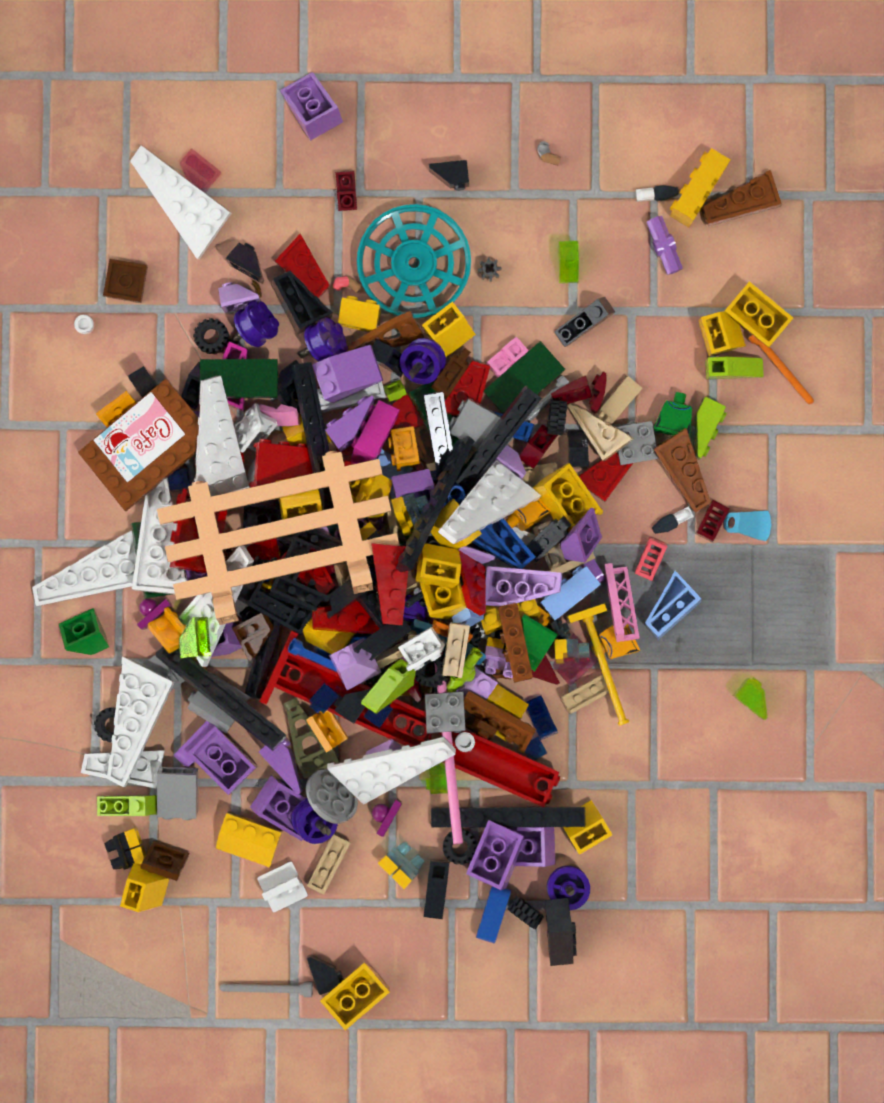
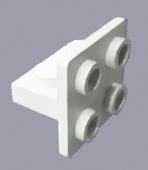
M254 403L251 408L247 409L243 419L234 428L239 449L242 453L247 448L256 451L254 443L260 442V439H267L278 425L276 419L261 413L257 403Z
M430 627L399 645L398 648L408 663L406 669L408 671L412 669L416 671L425 665L424 662L429 659L431 661L438 659L441 656L440 653L444 651V646L447 642L445 639L441 641L433 627Z
M292 861L257 878L263 890L262 896L265 901H268L273 912L281 910L308 896Z

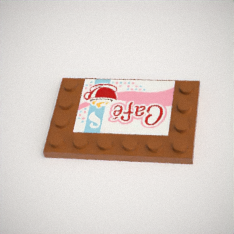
M165 379L78 451V453L123 510L128 511L196 454L197 435H199L198 416L168 379Z

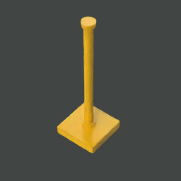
M604 603L566 616L568 624L581 619L583 623H586L619 719L617 723L621 726L629 723V719H626L593 623V615L607 611Z

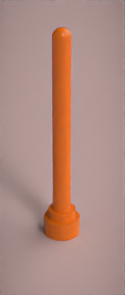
M752 334L748 338L752 344L755 343L756 346L759 345L808 404H813V397L776 353Z

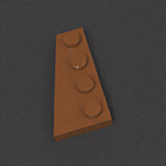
M769 170L764 175L750 180L744 186H739L733 192L723 195L703 206L702 210L707 225L712 226L781 207L782 203L772 172Z

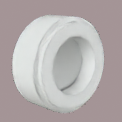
M80 315L76 318L74 326L79 333L86 335L93 331L94 321L88 315Z
M462 732L457 735L455 745L460 751L468 752L473 749L475 739L470 733Z

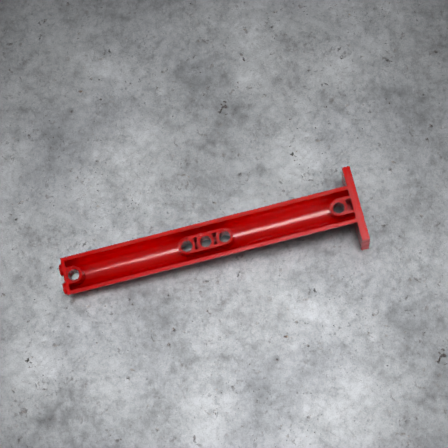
M291 631L259 702L267 705L274 688H277L344 718L334 711L336 706L333 704L339 695L343 697L346 693L371 689V687L360 683L346 690L337 672L299 655L289 653L288 647L290 642L298 637V633ZM291 670H299L301 677L298 680H292L289 675ZM397 699L377 714L365 707L355 724L410 747L421 745V742L431 740V736L434 734H427L426 712ZM397 718H406V725L401 728L396 725ZM422 725L424 727L423 734H414V727ZM467 730L461 731V733H470L475 739V745L472 750L462 752L455 745V739L460 733L451 732L453 747L456 749L454 755L456 769L541 807L550 803L553 796L551 790L560 781L561 776H558V771ZM540 780L547 782L544 790H538L537 783Z

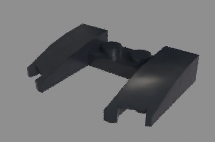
M317 529L295 533L284 559L308 554L309 551L316 552L343 546L342 541ZM300 572L275 578L268 595L284 602L315 612L317 611L316 605L322 600L328 602L330 596L296 582Z
M256 555L252 566L276 561L277 557L271 556V560L259 559V555ZM311 578L307 587L318 591L314 586L316 581ZM265 580L243 585L237 598L238 600L301 635L303 628L312 617V611L298 606L293 607L282 600L268 595V592L261 589Z
M349 579L328 595L330 596L329 601L332 611L327 612V617L330 619L355 601H358L380 629L353 650L359 653L363 649L371 653L372 655L369 660L372 661L408 636L412 629L404 619L403 625L382 623L379 595L374 588L376 584L373 580V590L354 594L351 579Z

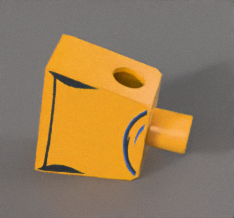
M539 498L537 501L531 502L527 506L519 508L508 515L505 521L512 529L517 526L520 531H524L545 519L551 510Z
M626 624L624 635L632 634L629 625ZM613 625L598 634L603 652L607 654L609 659L640 651L636 640L616 642ZM591 646L595 657H597L594 647Z

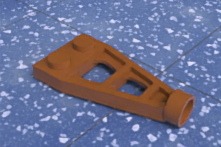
M409 311L390 319L352 342L351 345H348L346 352L368 346L367 343L379 337L381 342L391 347L407 345L418 338H424V335L412 312ZM395 328L401 334L393 339H385L384 337L385 333Z

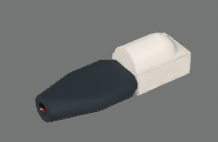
M667 185L636 189L637 202L668 200L678 195L677 187Z
M688 506L675 514H668L661 518L652 529L655 534L669 532L677 528L678 524L694 516Z
M420 586L414 589L415 596L405 602L406 608H410L415 602L424 598Z

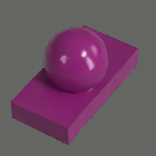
M151 598L142 600L139 610L145 617L137 624L141 630H146L149 622L159 618L164 614V608H170L173 604L168 599H165L159 605Z
M395 799L390 809L385 804L374 806L372 817L376 822L382 823L376 834L384 837L402 805L401 801Z

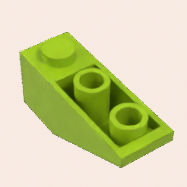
M708 357L705 360L706 380L764 377L763 358Z
M708 397L703 399L695 415L696 459L698 460L702 456H707L710 450L708 443L710 439H715L719 431L716 427L719 422L722 423L727 414L724 412L726 406Z
M400 659L387 669L362 700L361 704L377 714L414 685L416 671L414 669L408 671L406 669L408 663Z
M157 795L97 796V816H149L157 814Z

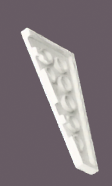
M140 146L130 162L195 257L200 259L232 213L145 147Z
M215 376L202 380L200 383V417H198L199 435H197L195 482H208L211 497L249 488L221 376Z
M496 460L438 532L452 544H455L469 537L472 533L484 529L487 525L505 518L519 508L537 501L541 495Z
M168 478L145 496L132 590L175 594L173 584L187 581L184 569L170 567L165 546L173 545V542H170L172 530H176V524L171 522L160 525L157 509L173 505Z
M132 530L32 587L36 606L132 587L136 563Z
M239 546L226 561L228 572L252 566L254 560L245 546ZM243 585L232 587L235 603ZM211 592L197 595L178 617L180 622L189 628L188 646L202 667L208 666L226 625H219L216 619Z
M122 657V672L119 678L120 688L119 694H117L114 718L115 727L114 735H112V751L109 758L107 779L122 787H126L175 682L126 657Z
M442 737L421 742V745L410 747L407 745L402 746V749L396 751L389 749L363 755V758L357 760L346 759L344 763H328L327 769L364 805L455 755L456 749Z

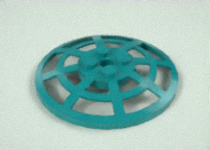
M402 205L382 213L366 229L357 252V271L365 292L371 300L376 301L377 305H380L381 309L396 316L405 313L398 311L402 301L411 303L426 302L429 311L412 313L415 319L437 314L451 302L454 303L462 294L467 285L471 270V252L462 229L447 214L427 205ZM404 212H424L431 215L427 225L418 223L403 225L399 214ZM392 217L396 228L387 233L380 243L369 239L381 223ZM437 218L442 219L451 226L460 240L449 245L445 237L434 229ZM407 230L424 231L420 240H409L406 234ZM399 234L402 243L395 251L385 247L392 237ZM431 234L443 244V248L434 251L427 244ZM366 246L376 251L374 259L376 274L365 277L363 272V255ZM462 247L465 253L463 279L452 275L454 269L453 252ZM381 254L392 258L391 269L381 272ZM445 255L448 256L447 273L436 269L437 259ZM410 259H418L420 262L419 266L416 268L410 267ZM395 276L402 282L398 292L389 287L384 279ZM433 276L442 279L443 282L440 286L430 293L426 283ZM379 281L384 290L395 297L391 307L381 302L371 291L368 284ZM449 282L458 285L459 288L455 294L442 306L436 308L433 298L441 293ZM408 286H419L423 296L409 297L405 296Z

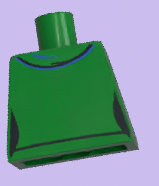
M675 392L673 402L668 400L664 402L653 426L654 431L674 436L686 428L690 437L692 407L684 405L686 394Z

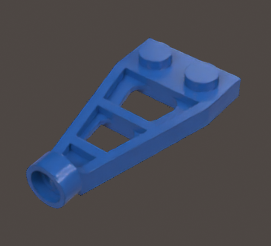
M294 638L290 642L288 647L289 653L299 655L337 672L331 660L305 649L302 641Z

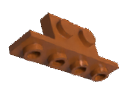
M513 603L499 606L498 610L503 632H500L502 644L506 643L507 651H504L506 663L510 662L513 681L515 683L532 679L533 675L518 605Z

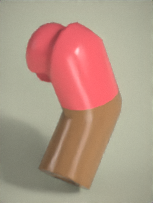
M350 276L337 277L334 280L333 288L340 291L343 287H349L358 293L362 285Z

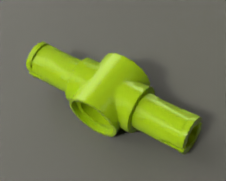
M472 648L465 658L462 678L450 676V681L446 685L447 693L456 692L465 682H471L474 679L475 664L483 656L478 648Z

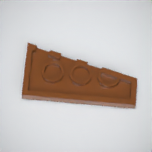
M686 428L653 448L695 513L711 503Z
M468 691L464 698L465 710L477 719L485 720L489 725L498 729V731L505 735L504 739L510 744L512 742L520 746L518 750L524 753L537 729Z

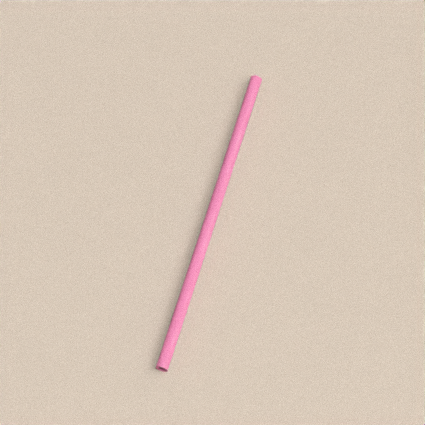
M430 617V624H433L434 619L439 620V618ZM434 662V664H435V674H436V672H437V665H436V663ZM442 681L443 685H437L438 694L447 693L445 681ZM442 732V737L453 746L452 733ZM453 755L445 760L453 844H462V828Z

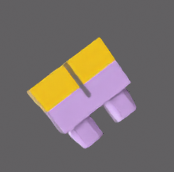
M488 637L485 652L486 659L483 664L485 673L493 675L496 669L504 670L503 675L505 677L513 678L510 662L506 663L503 654L504 644H502L501 639Z

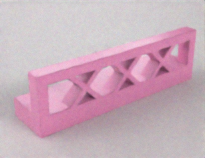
M612 563L605 564L604 573L616 642L639 639L627 567L613 568ZM624 573L625 579L621 584L615 581L614 574ZM620 589L628 594L624 601L618 598ZM623 607L631 611L627 619L621 616L620 610ZM626 624L634 628V634L624 635Z

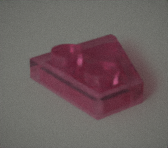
M192 148L180 162L187 180L204 193L209 190L222 174L220 170Z
M573 633L567 647V658H564V664H560L557 672L571 687L598 662V659Z

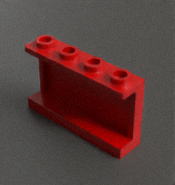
M260 439V442L254 443V448H256L254 481L250 482V488L274 483L279 480L313 474L307 444L290 446V442L282 441L278 442V444H271L272 440Z
M183 489L182 493L178 494L176 505L191 501L190 493L187 492V489ZM227 510L215 512L220 534L224 533ZM195 517L173 522L176 524V530H172L170 542H173V545L200 539ZM203 555L170 562V567L207 573Z

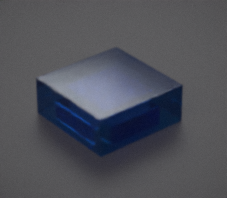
M537 736L531 739L525 753L529 759L536 760L547 754V751Z

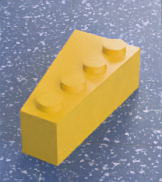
M712 148L708 153L704 152L699 160L701 162L698 169L694 168L689 176L691 178L688 185L684 184L679 192L681 194L678 201L675 199L671 205L670 210L672 212L670 217L689 228L731 159Z

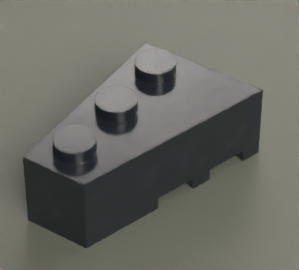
M291 271L273 278L271 285L297 334L304 332L310 325H317L318 321L322 318H332L333 312L317 296H314Z
M568 898L545 900L550 966L574 964L573 956H577L575 922H571Z

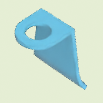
M769 511L729 513L724 519V528L729 533H740L754 539L767 541L771 531V516ZM731 517L735 520L732 528L728 526V521Z

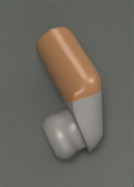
M540 142L537 151L541 160L559 166L561 156L551 154L548 142Z

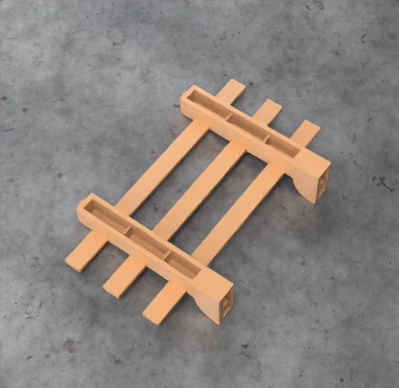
M330 451L325 456H322L325 468L323 472L212 497L208 482L197 481L192 483V486H188L191 497L190 502L157 509L160 525L195 517L200 538L165 546L168 562L203 555L207 570V577L173 584L176 600L211 592L216 619L219 625L239 621L232 587L345 561L347 562L354 594L373 590L372 578L366 559L367 556L373 555L371 543L400 545L397 533L362 541L357 519L391 512L388 496L353 504L348 482L382 475L379 459L344 466L342 453ZM325 487L330 489L334 507L332 509L227 533H219L215 512ZM338 524L343 546L229 572L227 570L223 552L225 549Z

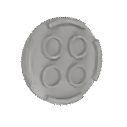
M317 770L308 778L306 795L311 807L321 818L334 824H341L354 816L358 806L357 798L329 770Z

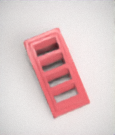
M649 537L634 574L652 581L668 547L667 544ZM651 545L661 548L660 551L651 548ZM648 552L658 555L657 559L647 555ZM645 559L654 562V566L644 562ZM642 566L651 569V573L642 570Z

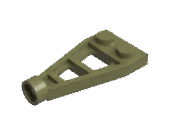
M296 697L283 703L287 711L296 762L305 779L317 770L327 769L328 763L334 762L337 764L339 760L334 749L326 753L310 726L309 732L298 735L295 722L303 719L307 723L306 719L309 716L299 705L300 703ZM297 707L295 711H290L291 708ZM306 737H314L320 744V750L306 755L303 752L302 741Z

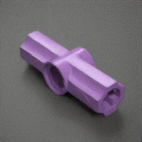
M657 216L647 221V226L653 238L655 252L658 257L660 256L666 274L670 275L682 270L683 267L676 252V243L673 236L669 234L663 217Z

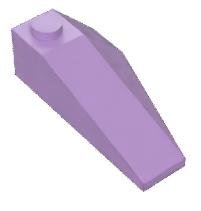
M487 566L486 605L504 606L560 593L562 573Z

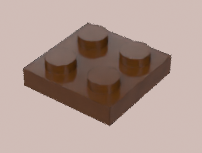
M109 259L103 297L142 303L148 265Z
M153 840L140 869L178 881L190 853Z

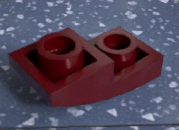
M355 171L335 172L338 211L357 210Z
M604 371L601 376L597 374L592 382L595 385L592 390L598 393V396L594 394L589 405H591L590 411L595 414L605 394L607 376Z

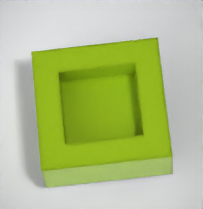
M400 379L383 386L389 402L407 395Z

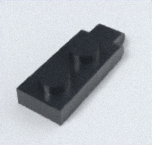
M564 516L559 521L554 519L526 545L534 554L536 562L569 533L567 529L572 524Z

